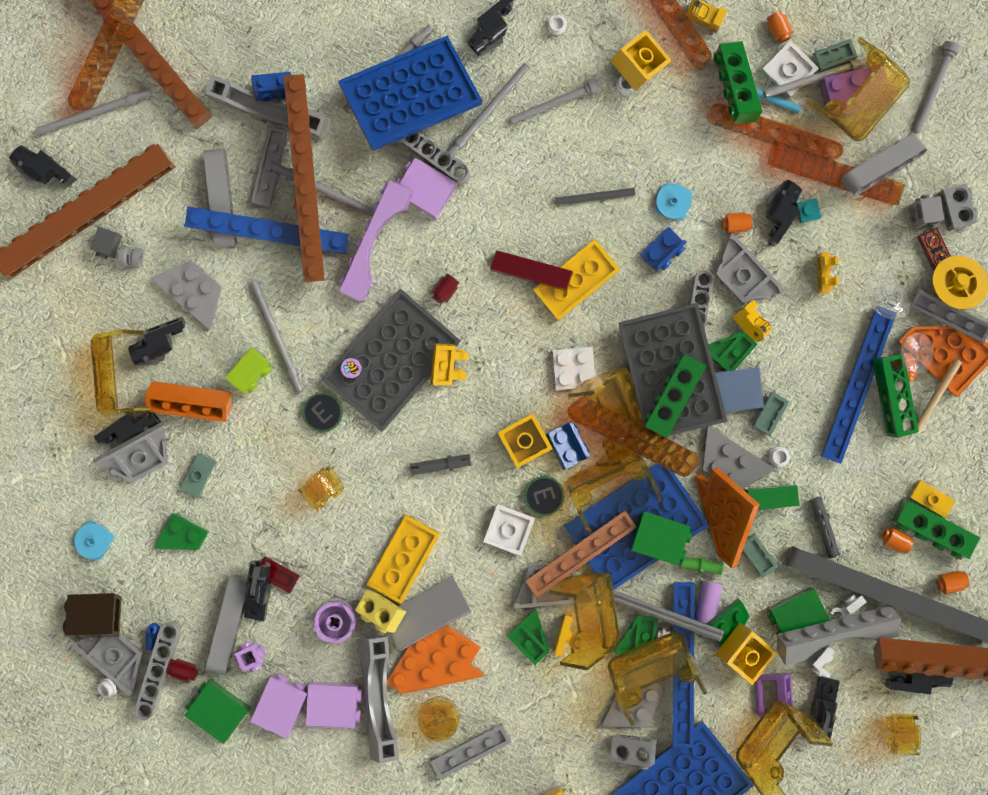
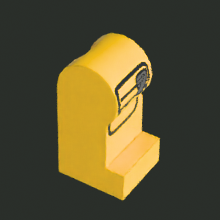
M691 0L685 15L692 21L718 32L727 10L721 7L716 8L701 0Z
M752 300L732 317L753 341L760 342L771 332L772 328L770 323L757 312L755 308L758 305Z

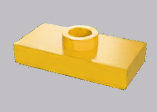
M921 480L917 482L909 496L910 499L943 518L947 517L955 503V500Z
M567 613L563 615L553 650L555 655L561 657L565 643L570 642L572 631L569 629L573 617Z

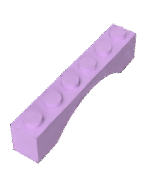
M389 180V183L384 184L381 190L383 196L380 202H376L372 210L375 214L372 220H368L365 225V236L363 239H359L356 245L358 251L355 257L352 256L349 260L347 267L350 269L347 275H343L340 280V292L360 302L365 301L373 283L370 272V257L374 241L380 230L390 219L407 209L415 191Z

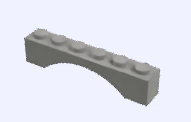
M212 75L205 92L210 100L288 128L286 104L274 100L263 102L262 100L255 101L253 92ZM308 110L310 136L322 141L328 120L325 116Z
M890 605L780 633L777 640V653L785 666L805 661L821 648L842 639L852 637H867L878 640L879 637L896 638L899 637L901 618Z
M382 635L361 637L360 644L371 760L378 763L399 760L397 738L391 722L387 699V668L390 658L388 637Z

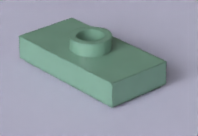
M851 39L812 54L816 66L819 68V73L858 58Z
M770 392L764 403V408H761L751 427L770 437L790 401L774 392Z
M198 453L180 489L199 498L217 461Z
M756 534L750 535L742 552L759 576L764 578L779 566Z

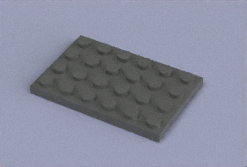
M400 288L321 380L383 432L431 377L434 344H454L457 347L461 340ZM348 358L358 360L362 366L360 375L353 379L345 377L341 372V365Z
M698 302L618 323L648 441L663 437L646 428L647 422L644 420L649 410L654 411L657 405L654 401L659 392L663 394L666 386L663 384L668 375L673 376L676 370L673 366L679 356L683 357L684 354L707 366L670 435L728 422ZM682 371L678 375V380L681 383H687L690 379V375L686 371ZM672 389L668 397L671 401H677L680 398V393L678 390ZM666 407L659 410L660 418L668 419L670 410Z

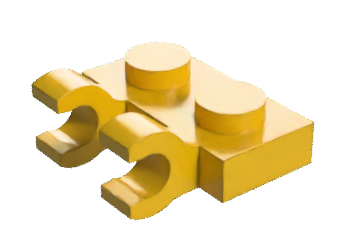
M830 252L817 254L818 294L830 293V289L838 285V276L830 277V269L834 265H838V256L830 257Z
M434 344L430 383L432 385H452V380H466L467 372L460 368L454 369V360H468L469 352H465V349H456L454 344Z

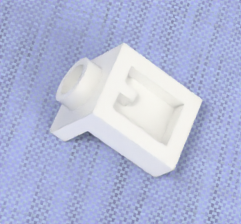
M828 645L818 650L809 660V663L813 665L811 670L819 677L824 675L828 678L830 674L822 666L831 662L835 651Z

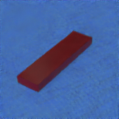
M497 250L490 268L491 271L563 291L568 290L573 271Z

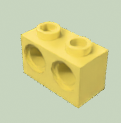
M368 589L355 609L356 612L361 614L360 618L367 623L373 622L376 624L375 628L382 633H395L406 613L405 610L379 593ZM372 604H374V609L371 612L370 607ZM389 614V620L386 622V615Z

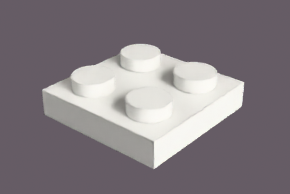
M790 40L761 71L776 86L813 75L819 68ZM799 88L784 92V94L790 98Z
M593 347L552 350L556 390L596 387Z
M497 504L483 542L521 556L535 518Z

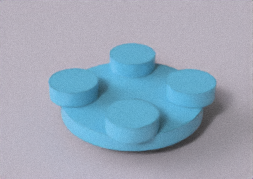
M663 184L656 198L655 212L669 219L683 220L691 207V191L679 184Z
M88 521L77 531L73 546L83 557L98 561L108 551L111 542L114 540V535L102 525L96 524L94 521Z

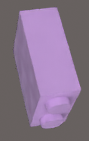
M415 158L413 162H408L404 169L406 172L402 179L399 178L396 183L415 191L409 204L437 220L456 189L457 182Z
M273 674L269 678L250 722L284 738H288L308 696L307 686L297 681L295 683L290 682L288 677L283 674Z
M311 681L308 684L306 726L355 728L357 722L361 720V710H358V702L362 701V690L359 689V684Z

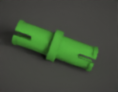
M685 557L681 563V569L695 570L701 574L707 572L722 575L723 562L709 561L703 557L701 559Z

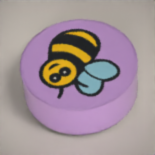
M354 358L344 360L341 365V372L347 378H356L362 371L360 362Z

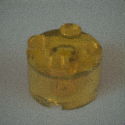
M327 465L326 470L324 468L306 481L307 484L305 486H300L298 492L312 509L315 508L319 511L327 504L328 498L332 496L334 499L343 492L344 482L332 467Z
M436 696L428 699L421 707L418 725L420 731L424 736L436 742L450 739L459 726V709L453 700L447 697ZM436 715L444 717L442 722H438V719H435Z
M891 714L890 717H886V729H889L890 737L886 738L887 750H890L893 756L920 755L916 750L921 749L920 725H915V720H919L917 714Z

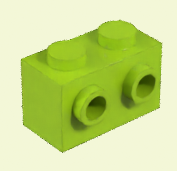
M251 347L225 378L243 394L252 393L259 384L257 382L260 378H265L272 369L270 367L272 363L255 348Z

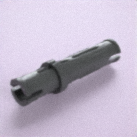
M469 453L453 457L452 455H447V458L410 463V471L412 476L447 469L453 471L454 468L471 466V458Z
M820 496L810 499L815 515L814 521L818 524L828 558H833L841 555V553L839 552L829 521L830 514L826 512L823 498ZM826 530H827V533H828V536H829L831 545H830V543H829V540H828V537H827V534H826Z

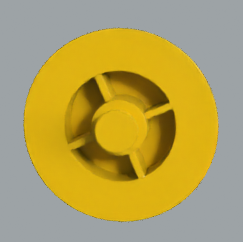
M948 257L942 260L933 272L932 284L936 295L943 303L952 308L960 310L974 308L987 296L988 276L983 267L969 257Z

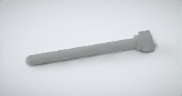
M945 41L943 45L942 61L913 129L916 134L922 131L951 58H954L959 52L960 45L955 42Z
M594 77L588 79L584 86L511 116L508 119L509 124H516L586 93L588 95L599 93L600 89Z

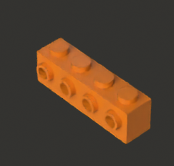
M152 381L145 394L146 411L226 422L232 409V392Z

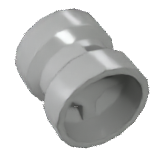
M120 246L118 264L120 266L132 265L133 267L140 268L143 262V249L137 247L130 249L128 246Z

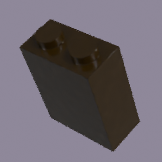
M115 593L67 595V600L64 604L66 620L63 622L64 636L70 638L119 637L122 596Z

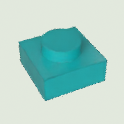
M817 198L796 203V208L800 210L798 213L800 223L821 218Z

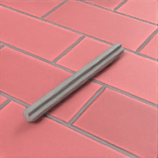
M615 590L607 594V600L717 641H721L724 631Z

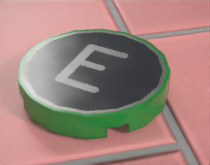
M325 392L315 393L304 403L302 410L303 419L311 429L318 432H328L336 428L341 422L343 408L339 399L334 395Z
M540 476L531 480L524 494L525 503L533 513L541 516H549L556 513L563 505L565 498L564 489L561 484L548 476Z

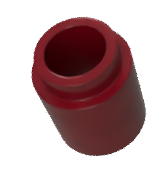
M446 273L432 289L431 293L434 294L432 298L440 304L443 302L448 303L458 289L457 285L459 282Z
M178 658L170 660L166 675H170V678L188 684L191 680L195 681L198 674L196 664Z

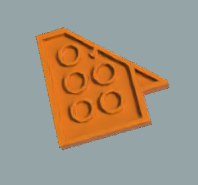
M950 326L910 327L897 341L939 383L955 358L962 361V364L946 388L954 397H958L988 365V343L986 341L982 343Z
M719 468L712 470L709 480L703 474L696 475L695 480L705 515L710 525L709 528L717 556L730 568H733L739 562L760 504Z
M447 625L409 646L387 679V684L403 694L482 677L484 673L470 664L481 646Z

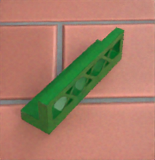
M904 353L872 358L887 436L900 438L919 432ZM898 359L899 368L895 372L891 368L890 361ZM898 379L903 383L900 392L895 389V383ZM902 398L906 400L907 404L904 412L899 409V403ZM905 418L910 420L911 429L903 430Z

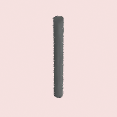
M635 188L555 197L556 205L635 196Z

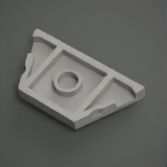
M733 233L728 239L715 273L718 279L741 304L783 293L785 289Z
M192 261L186 262L151 278L152 281L208 329L212 328L222 287Z
M163 421L94 458L95 466L105 467L109 469L110 473L121 476L123 479L133 483L166 465L167 454Z
M708 426L706 428L707 434L702 470L711 475L713 469L719 468L743 489L774 470L772 466L712 427Z
M547 564L528 567L516 598L514 609L592 602V598L575 571L542 595L536 597L525 580Z
M120 632L119 637L84 638L71 645L129 697L134 693L144 652Z
M635 656L601 723L602 726L647 727L665 690L640 656Z

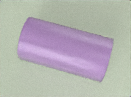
M702 580L695 614L696 621L707 623L717 615L723 584Z

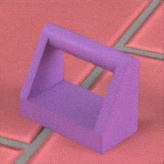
M791 673L761 674L755 681L757 716L789 717L794 714ZM763 680H777L779 710H765Z

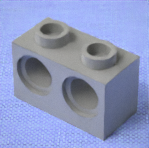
M967 183L943 189L937 193L938 196H941L944 219L948 231L977 223L978 212L973 207L971 200L973 195ZM953 193H957L960 196L959 202L954 200ZM959 212L965 215V221L959 219Z
M933 194L923 195L909 206L913 229L932 227L945 220L941 196L933 197Z
M616 734L612 737L610 762H617L616 765L627 767L629 764L636 765V768L646 770L655 764L657 739ZM620 746L627 749V756L621 754ZM640 749H643L647 752V758H642L640 756Z

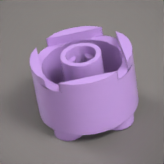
M332 600L325 603L317 611L314 619V629L317 635L322 640L330 643L345 641L350 637L357 625L355 610L349 603L343 600ZM333 617L340 620L339 626L331 623Z

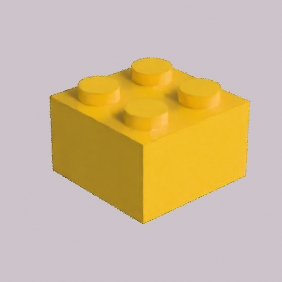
M645 30L622 47L610 61L632 88L637 91L659 74L672 60Z
M534 413L497 432L516 468L553 449Z
M739 623L715 655L741 678L753 685L777 655V652L752 630Z

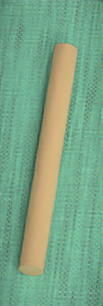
M954 359L918 418L919 432L953 379L962 361Z

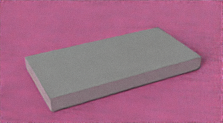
M454 577L447 578L399 605L406 613L395 633H390L398 650L402 651L470 613L471 610ZM389 614L386 615V622L389 620Z

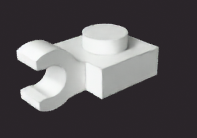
M851 594L844 600L845 603L842 607H832L829 613L834 614L839 611V618H843L854 613L867 601L862 595Z

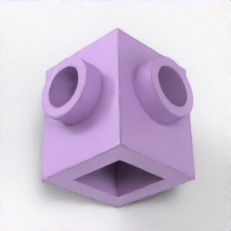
M250 641L240 645V650L234 653L236 664L243 672L249 669L250 672L261 668V663L265 661L264 656H266L262 645H258L257 642L251 644ZM249 652H252L254 658L249 657Z

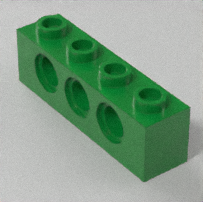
M743 41L719 44L717 51L714 53V62L718 65V76L720 82L723 83L724 98L728 101L729 116L732 117L734 124L757 122L762 113V108Z
M686 354L683 357L679 356L673 366L676 368L673 376L668 375L663 384L666 386L663 394L659 392L654 401L657 404L654 411L649 410L644 420L647 422L646 428L665 438L669 437L707 365ZM686 371L689 373L690 379L687 383H681L678 380L680 372ZM672 389H676L680 393V398L677 401H671L668 397ZM666 407L670 410L668 419L660 418L659 410Z
M902 499L892 519L893 522L897 523V528L905 532L909 529L915 533L914 537L922 541H926V539L932 541V546L942 551L944 548L951 551L950 555L959 560H962V558L970 559L981 538L909 500ZM916 516L920 518V524L917 527L913 524ZM936 525L938 527V534L933 536L931 529ZM952 535L956 537L954 545H951L949 542Z

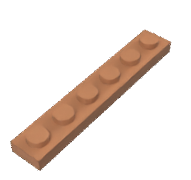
M624 510L527 578L525 582L534 595L539 597L637 528Z

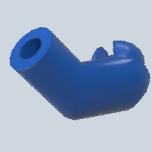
M157 623L150 624L146 629L145 650H153L159 629L161 628Z

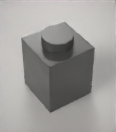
M98 226L90 249L96 252L95 256L107 259L108 256L115 258L122 235Z

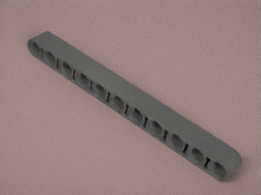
M794 546L790 548L784 565L988 642V621Z

